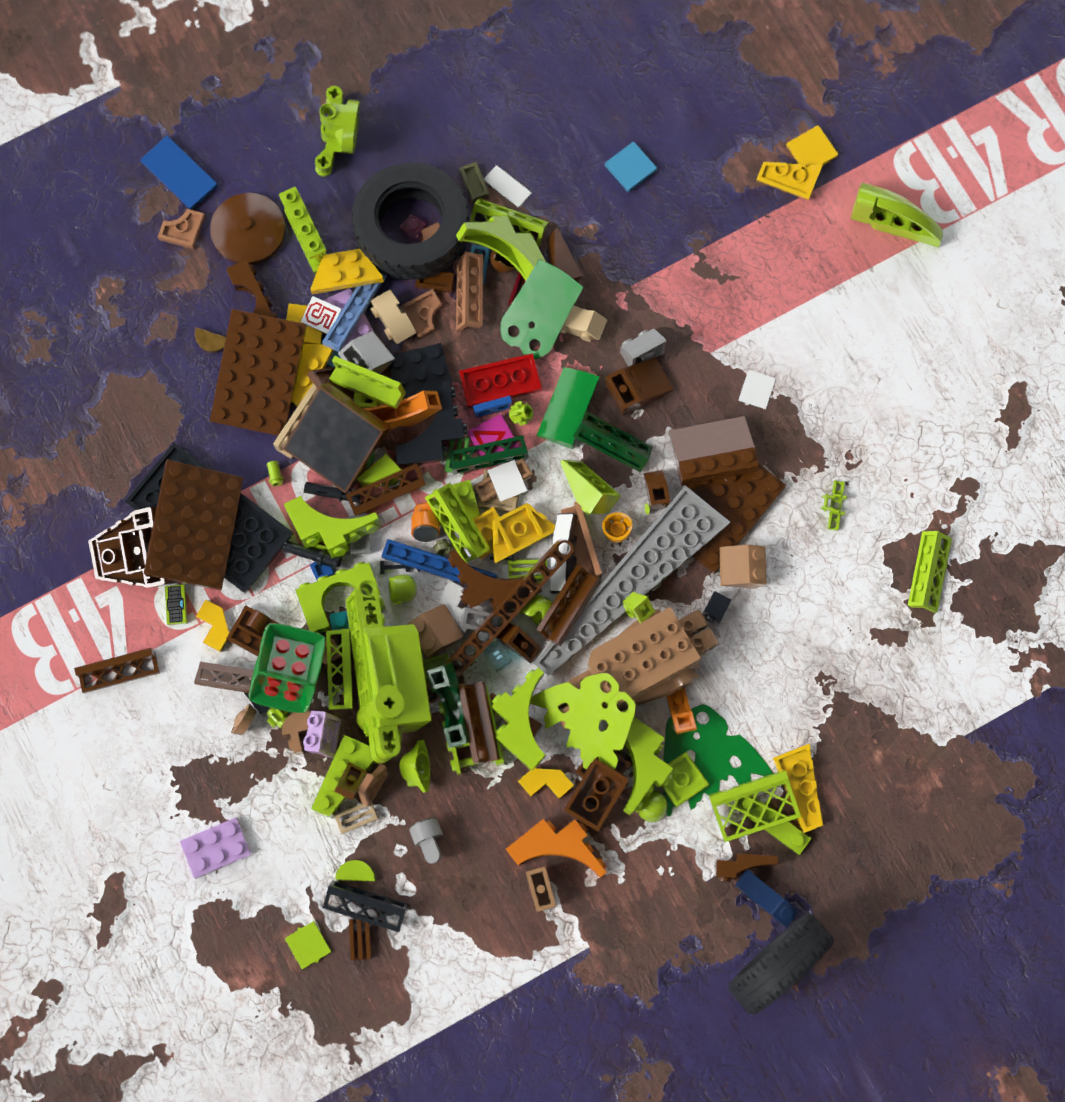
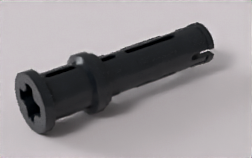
M289 540L283 546V552L315 561L319 566L325 565L333 568L334 571H338L342 563L343 556L331 558L326 549L316 550L311 547L305 549L304 545Z

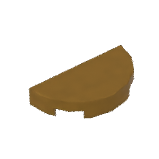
M197 327L195 329V339L201 349L210 353H217L224 349L226 337Z

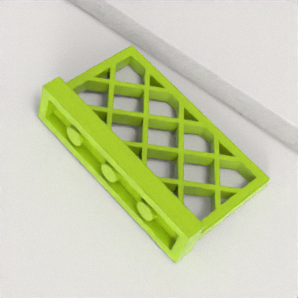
M785 770L708 795L724 842L801 817ZM786 784L788 792L784 799L774 794L777 786ZM764 791L770 794L765 805L755 800L759 792ZM772 796L783 801L778 811L768 807ZM788 796H790L791 802L787 801ZM741 798L751 801L746 811L736 807L738 800ZM753 802L764 807L759 818L748 813ZM785 802L793 806L796 814L786 816L781 813ZM726 804L732 807L727 818L719 814L717 806ZM734 809L744 813L740 824L730 820ZM766 809L776 813L772 822L768 823L762 820ZM747 815L757 820L754 828L748 829L742 826ZM721 818L726 820L724 825L722 824ZM728 822L738 826L736 833L730 836H726L724 830Z

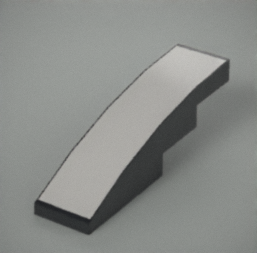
M558 513L552 545L557 540L563 538L570 541L575 549L577 536L573 533L578 518L576 514ZM562 543L559 546L560 553H566L569 549L567 543ZM573 553L550 578V593L559 594L574 570L577 558ZM552 557L550 568L555 565V559Z

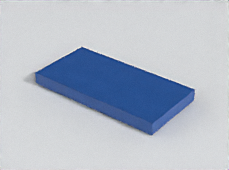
M168 136L163 138L140 159L141 163L190 210L194 209L218 187L217 183Z

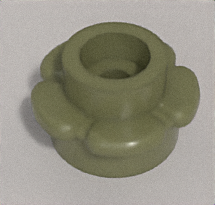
M440 539L433 545V549H435L437 555L445 556L451 551L452 543L447 542L446 539Z

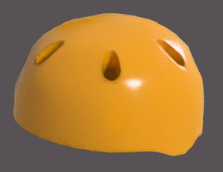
M622 512L607 515L602 522L605 537L615 543L626 541L633 530L631 518Z

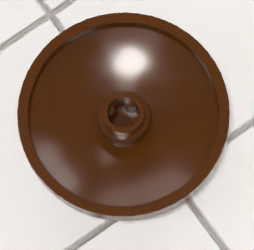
M242 193L228 198L216 209L211 220L210 232L217 251L224 258L236 264L247 260L249 265H255L268 260L280 249L285 238L286 226L279 207L272 200L256 193Z

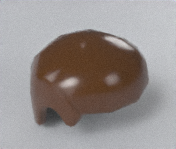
M492 250L490 259L496 271L506 274L516 269L506 258Z

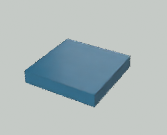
M634 141L605 162V167L627 192L657 171V167Z

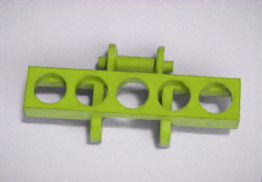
M834 480L832 496L827 493L822 495L824 506L820 509L824 510V512L829 511L828 530L838 531L840 515H845V511L841 512L842 500L847 499L846 495L843 496L844 481ZM836 484L841 485L840 491L836 490ZM829 499L831 500L830 507H828ZM833 503H838V504H839V508H838V509H834V508L832 507V504H833ZM832 514L837 515V518H832ZM831 521L836 522L835 528L831 527Z

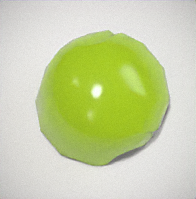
M653 790L648 797L645 795L641 800L644 804L638 813L643 820L658 822L664 818L667 813V802L663 794Z

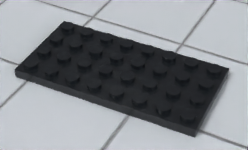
M173 443L126 499L125 503L134 510L157 507L167 459L206 469L209 468ZM240 493L224 578L246 594L282 550L284 543L290 540L294 533L242 493Z

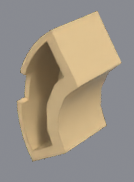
M390 290L370 300L373 306L371 311L375 318L379 317L386 327L384 332L389 340L393 339L398 344L416 333L406 313H403L398 305V300Z
M574 305L560 333L565 334L567 332L587 342L600 340L607 319L596 311L582 309Z

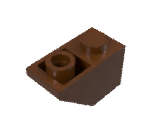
M663 471L643 473L650 511L666 508L671 501Z

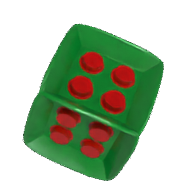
M277 623L268 624L262 636L260 653L254 667L249 699L257 704L294 713L307 712L314 697L315 685L322 666L325 637L316 632Z

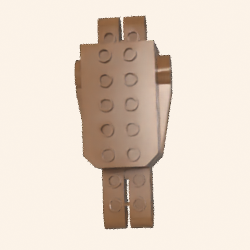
M671 607L662 612L660 609H657L644 622L639 623L638 620L635 621L618 636L593 649L588 661V670L565 683L569 682L574 687L580 689V683L585 677L608 673L618 682L619 692H626L633 699L636 707L674 694L700 678L696 672L700 665V656L711 651L720 643L711 628L704 630L709 624L700 610H696L678 620ZM605 680L600 683V689L603 692L609 693L612 687L608 681ZM619 700L617 708L619 711L627 710L628 704L625 700ZM602 702V707L606 709L608 708V704L606 702ZM568 703L560 704L558 709L562 713L568 712ZM560 721L564 730H568L567 728H565V722Z

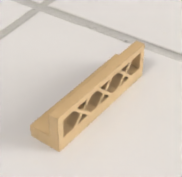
M314 383L273 443L278 452L290 459L294 457L283 450L318 390Z

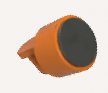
M427 502L415 505L411 517V535L414 539L421 542H430L440 536V522Z

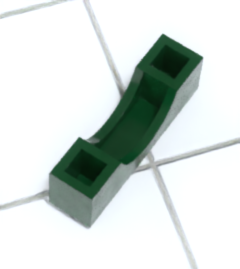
M453 663L427 670L426 673L431 689L439 696L444 708L445 726L443 730L449 748L469 743L459 694V683Z

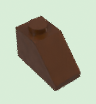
M510 622L496 636L503 645L530 664L542 649L520 627Z

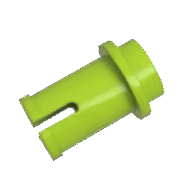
M268 462L266 466L270 476L269 483L273 487L282 485L284 477L281 476L279 462Z

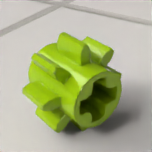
M519 401L510 407L509 416L515 424L519 423L520 426L528 424V421L533 416V410L528 403L523 404V401Z
M271 708L267 712L269 717L267 722L273 728L278 726L281 729L290 712Z

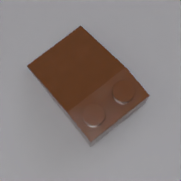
M594 758L564 811L594 830L599 831L629 779Z

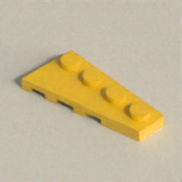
M810 743L772 758L777 772L785 770L801 815L797 820L803 833L823 826ZM783 784L784 789H785V791H786V793H787L788 790H787L786 784Z

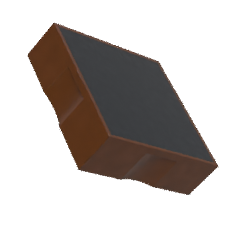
M326 383L318 388L283 450L341 491L347 493L357 484V479L366 469L371 455L378 449L391 426L370 411L359 407L350 397L330 383Z

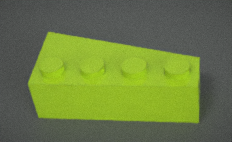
M344 735L311 807L313 811L331 819L348 799L334 792L348 763L350 762L367 770L366 774L375 763L372 759L369 745Z

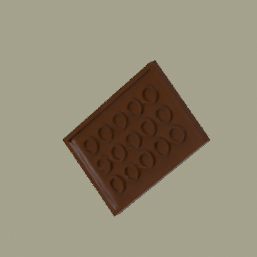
M231 309L210 422L279 436L289 419L307 324Z
M167 459L143 574L221 591L244 477Z
M759 464L757 472L686 485L730 521L726 528L692 555V557L714 574L720 567V547L737 546L783 491L786 484Z

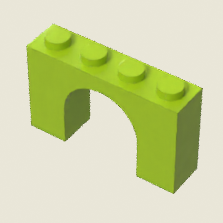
M369 562L357 563L352 569L338 570L336 575L330 577L328 575L322 576L317 579V582L311 584L306 582L299 585L298 589H295L310 631L320 634L331 630L324 610V600L332 589L338 586H349L355 589L361 581L366 579L374 581L377 585ZM383 598L382 605L380 606L381 611L386 609Z

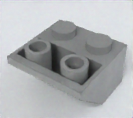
M373 331L351 340L338 353L342 359L378 374H381L396 360Z

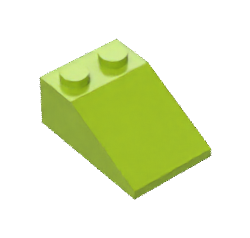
M562 459L560 462L576 502L582 506L581 509L587 514H609L621 495L584 462Z

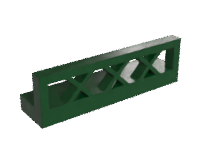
M587 411L583 414L581 422L573 435L574 438L638 472H641L648 462L653 448L651 445Z
M523 435L448 452L453 475L528 458V450ZM521 441L522 447L509 449L512 443ZM496 446L504 449V451L490 453ZM478 450L486 453L482 456L472 457L474 452ZM463 455L467 459L454 462L453 456Z

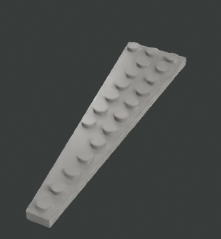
M684 486L596 589L561 647L551 642L534 662V665L539 667L547 676L552 675L626 612L622 601L632 592L645 596L726 528L730 521L687 486Z

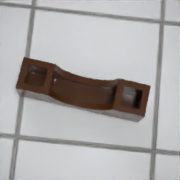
M243 260L226 268L235 290L248 292L256 298V306L252 313L278 318L276 312L272 313L270 310L272 304L268 296L264 297L262 291L265 289L261 281H256L254 277L257 273L253 264L249 265L247 260Z

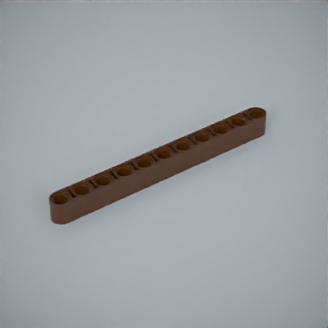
M563 538L557 540L444 663L448 664L455 660L462 662L461 668L454 669L457 679L572 555L574 547L570 541ZM562 543H567L569 546L566 553H560L559 546ZM552 557L555 559V565L548 568L545 564L546 560ZM536 572L542 574V579L539 582H533L532 576ZM527 587L529 589L528 595L524 597L519 596V589ZM510 601L515 602L514 610L507 611L505 609L506 603ZM495 616L502 617V623L498 626L492 624V619ZM481 631L489 633V637L486 640L478 638ZM469 645L476 648L475 652L471 655L465 653V648ZM429 681L426 683L427 690L431 689ZM435 693L433 698H428L429 704H434L440 698Z

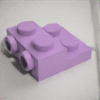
M311 711L307 720L308 731L307 736L304 738V750L334 758L341 719L326 712Z

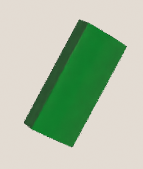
M564 367L536 436L573 449L576 438L573 437L574 432L579 426L585 411H588L599 383V376Z

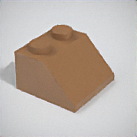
M737 545L720 547L721 586L756 589L767 585L765 546Z
M445 604L424 612L407 623V625H415L419 635L420 647L426 657L429 658L437 656L465 637Z

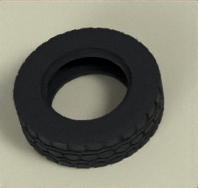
M423 163L395 164L378 171L360 188L352 209L354 235L358 248L379 272L397 279L402 278L403 280L424 279L439 274L441 271L443 272L459 258V254H462L467 241H459L456 234L464 223L469 222L468 205L461 187L444 171ZM420 199L429 202L440 212L442 222L436 233L429 239L416 244H403L389 238L381 229L380 224L384 213L389 207L401 200Z

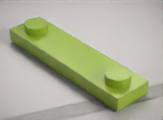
M741 798L738 800L736 807L746 811L751 801ZM753 802L748 813L759 818L764 807ZM766 809L762 820L768 823L772 822L776 813ZM747 815V817L750 820H752L754 823H757L756 819ZM788 821L764 829L798 855L801 854L811 840L810 837Z

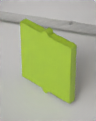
M314 921L303 928H297L296 932L285 938L302 970L314 962L318 963L319 959L331 952Z

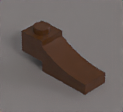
M737 853L735 861H715L714 877L719 878L720 882H731V879H735L736 874L743 870L758 866L778 865V856Z

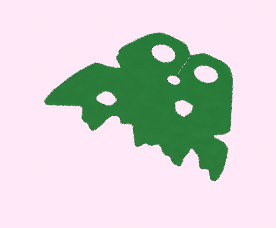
M702 704L691 709L696 730L677 734L673 728L672 718L669 717L667 720L664 762L669 764L683 753L692 750L695 752V765L709 783L706 788L688 799L690 809L696 807V803L701 801L704 793L710 795L719 792L720 780L727 781L728 775L733 776L738 785L751 781V773L761 776L773 774L764 759L741 735H726L728 730L726 720L710 706ZM698 713H707L709 721L706 724L698 723L696 719ZM699 733L700 738L697 740L694 739L693 734ZM731 756H736L741 761L740 767L734 768L729 762ZM663 790V795L667 802V815L670 817L672 808L675 805Z

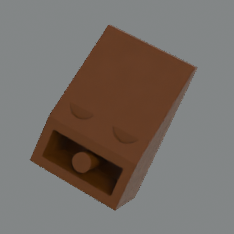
M656 357L624 367L606 376L605 384L623 416L674 390Z

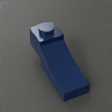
M746 870L735 884L757 906L786 928L799 912L750 870Z

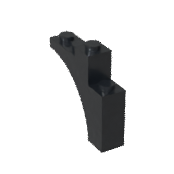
M450 381L442 382V410L437 412L429 427L413 440L395 446L397 465L399 467L410 466L415 463L419 465L444 462V456L448 455L447 447L443 445V442L464 440L465 435L468 434L467 423H463L462 418L455 419L458 416L457 405H453V398L456 397L455 386H451Z

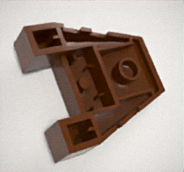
M157 507L135 510L123 520L116 522L111 528L104 530L89 540L95 579L147 588L177 583V581L143 574L151 538L150 529L153 528Z

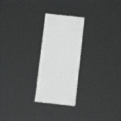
M497 165L484 178L485 182L517 207L531 194L528 189Z

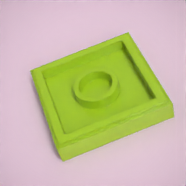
M685 752L668 764L673 768L670 772L673 776L667 785L662 784L661 787L677 808L706 788L709 783L688 753Z

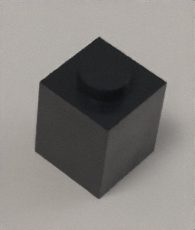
M714 591L703 611V616L710 623L715 624L717 622L720 624L732 600Z

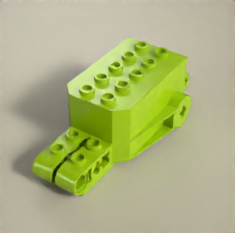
M366 579L361 581L345 600L358 690L359 710L356 714V721L358 726L364 731V734H366V737H369L372 759L377 763L383 764L399 753L400 743H402L401 733L416 732L431 721L418 631L414 624L383 627L385 617L381 613L380 608L382 605L381 594H378L375 582Z

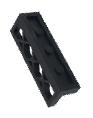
M332 880L328 885L322 908L400 932L409 904ZM330 896L339 897L342 904L337 907L328 904ZM356 902L361 910L352 912L347 904ZM376 908L381 916L372 918L366 910ZM390 914L400 916L398 924L389 923L386 916Z

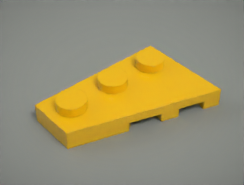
M763 162L756 181L809 201L823 164L806 165L803 163Z

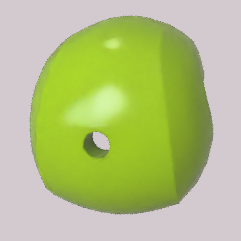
M400 574L389 577L388 586L390 599L393 603H408L416 597L417 585L412 576Z
M534 595L519 611V614L524 613L531 616L533 622L539 626L540 621L543 620L552 602L545 596Z

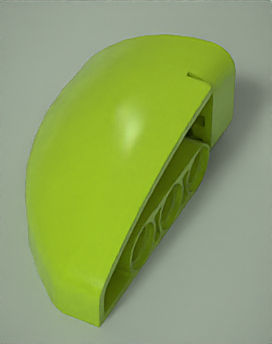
M861 183L850 219L871 224L872 228L939 248L943 237V230L927 213L895 192L868 183ZM877 216H880V217H882L884 220H883V221H879L876 217H877ZM894 222H900L902 226H897ZM912 227H917L920 231H915Z

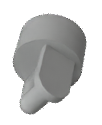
M431 817L413 824L409 829L416 847L421 846L426 861L432 864L441 861L442 854L436 841L443 837V833L438 820Z

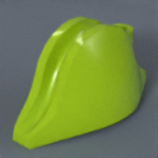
M418 740L415 747L402 757L399 769L402 777L407 781L408 787L418 786L423 793L429 792L430 761L425 741Z

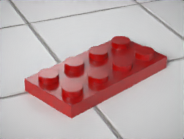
M533 353L459 371L468 408L506 396L514 398L542 391Z

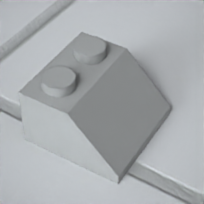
M654 328L650 331L644 330L638 335L639 337L624 341L620 348V353L628 366L657 358L664 354L665 338Z

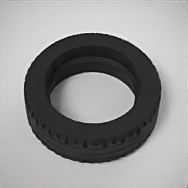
M807 913L769 943L728 984L730 993L734 995L735 999L739 1001L749 1014L756 1015L792 987L829 951L834 944L833 936L813 914Z

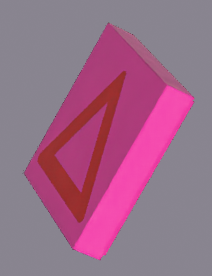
M501 414L468 430V435L474 446L514 437ZM514 442L509 449L518 448L519 445L517 442ZM496 446L490 453L504 451V449ZM478 450L480 456L486 454L481 450Z

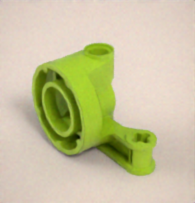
M331 86L327 89V103L320 107L321 138L326 142V148L316 157L315 165L317 174L322 177L331 174L335 152L353 154L357 139L360 101L348 100L344 105L342 90L337 86Z

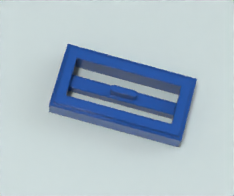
M506 396L474 405L475 417L478 418L511 409V397Z

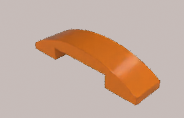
M685 688L666 696L676 733L696 730V724Z

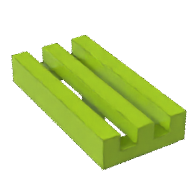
M508 560V579L525 576L512 575V572H529L532 568H512V565H535L539 560H517L514 562ZM534 575L536 580L542 579V575Z

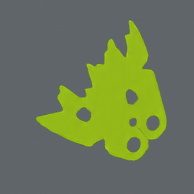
M600 673L587 676L581 681L580 689L568 682L550 687L532 696L530 704L547 709L543 718L545 729L552 727L560 721L565 722V728L571 731L566 748L574 747L575 749H580V758L583 760V767L585 769L589 767L594 758L598 757L600 762L615 770L618 759L613 750H621L624 747L635 714V702L626 692H619V684L610 674ZM606 680L611 684L612 688L609 693H605L600 689L602 681ZM619 700L627 702L628 710L626 712L618 710L617 702ZM602 702H606L608 704V708H603ZM562 703H568L569 711L562 713L558 706ZM600 720H606L609 724L608 728L603 732L599 730Z

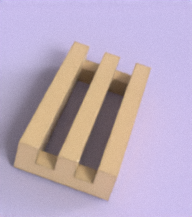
M373 802L369 806L370 810L341 821L340 818L367 806L360 804L334 815L341 834L379 820ZM373 814V817L368 818L366 820L343 828V825L353 822L367 815Z

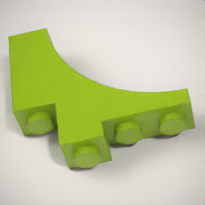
M492 216L488 222H466L456 234L459 241L477 243L502 255L516 267L525 281L539 259L546 262L532 234H516L507 216Z
M302 496L284 503L286 511L305 549L314 547L323 541L331 558L342 556L349 551L348 543L356 542L361 537L372 534L382 528L376 513L359 518L340 519L317 512L303 500Z
M539 667L535 671L532 669L525 676L526 681L522 685L518 684L512 690V696L507 692H504L502 695L499 693L492 701V709L508 723L507 726L503 724L497 730V741L532 772L546 757L534 740L529 725L530 701L536 686L544 677V672Z
M633 717L625 741L634 772L631 796L623 810L628 815H631L633 811L637 813L644 804L641 802L645 795L648 797L655 788L652 784L658 788L662 784L667 785L673 776L670 774L673 768L654 755V753L658 755L664 747L661 744L664 737L636 717Z

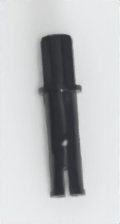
M311 482L305 483L304 493L339 499V502H342V500L348 501L345 495L347 493H344L337 487ZM357 494L351 498L353 502L360 503L362 495Z

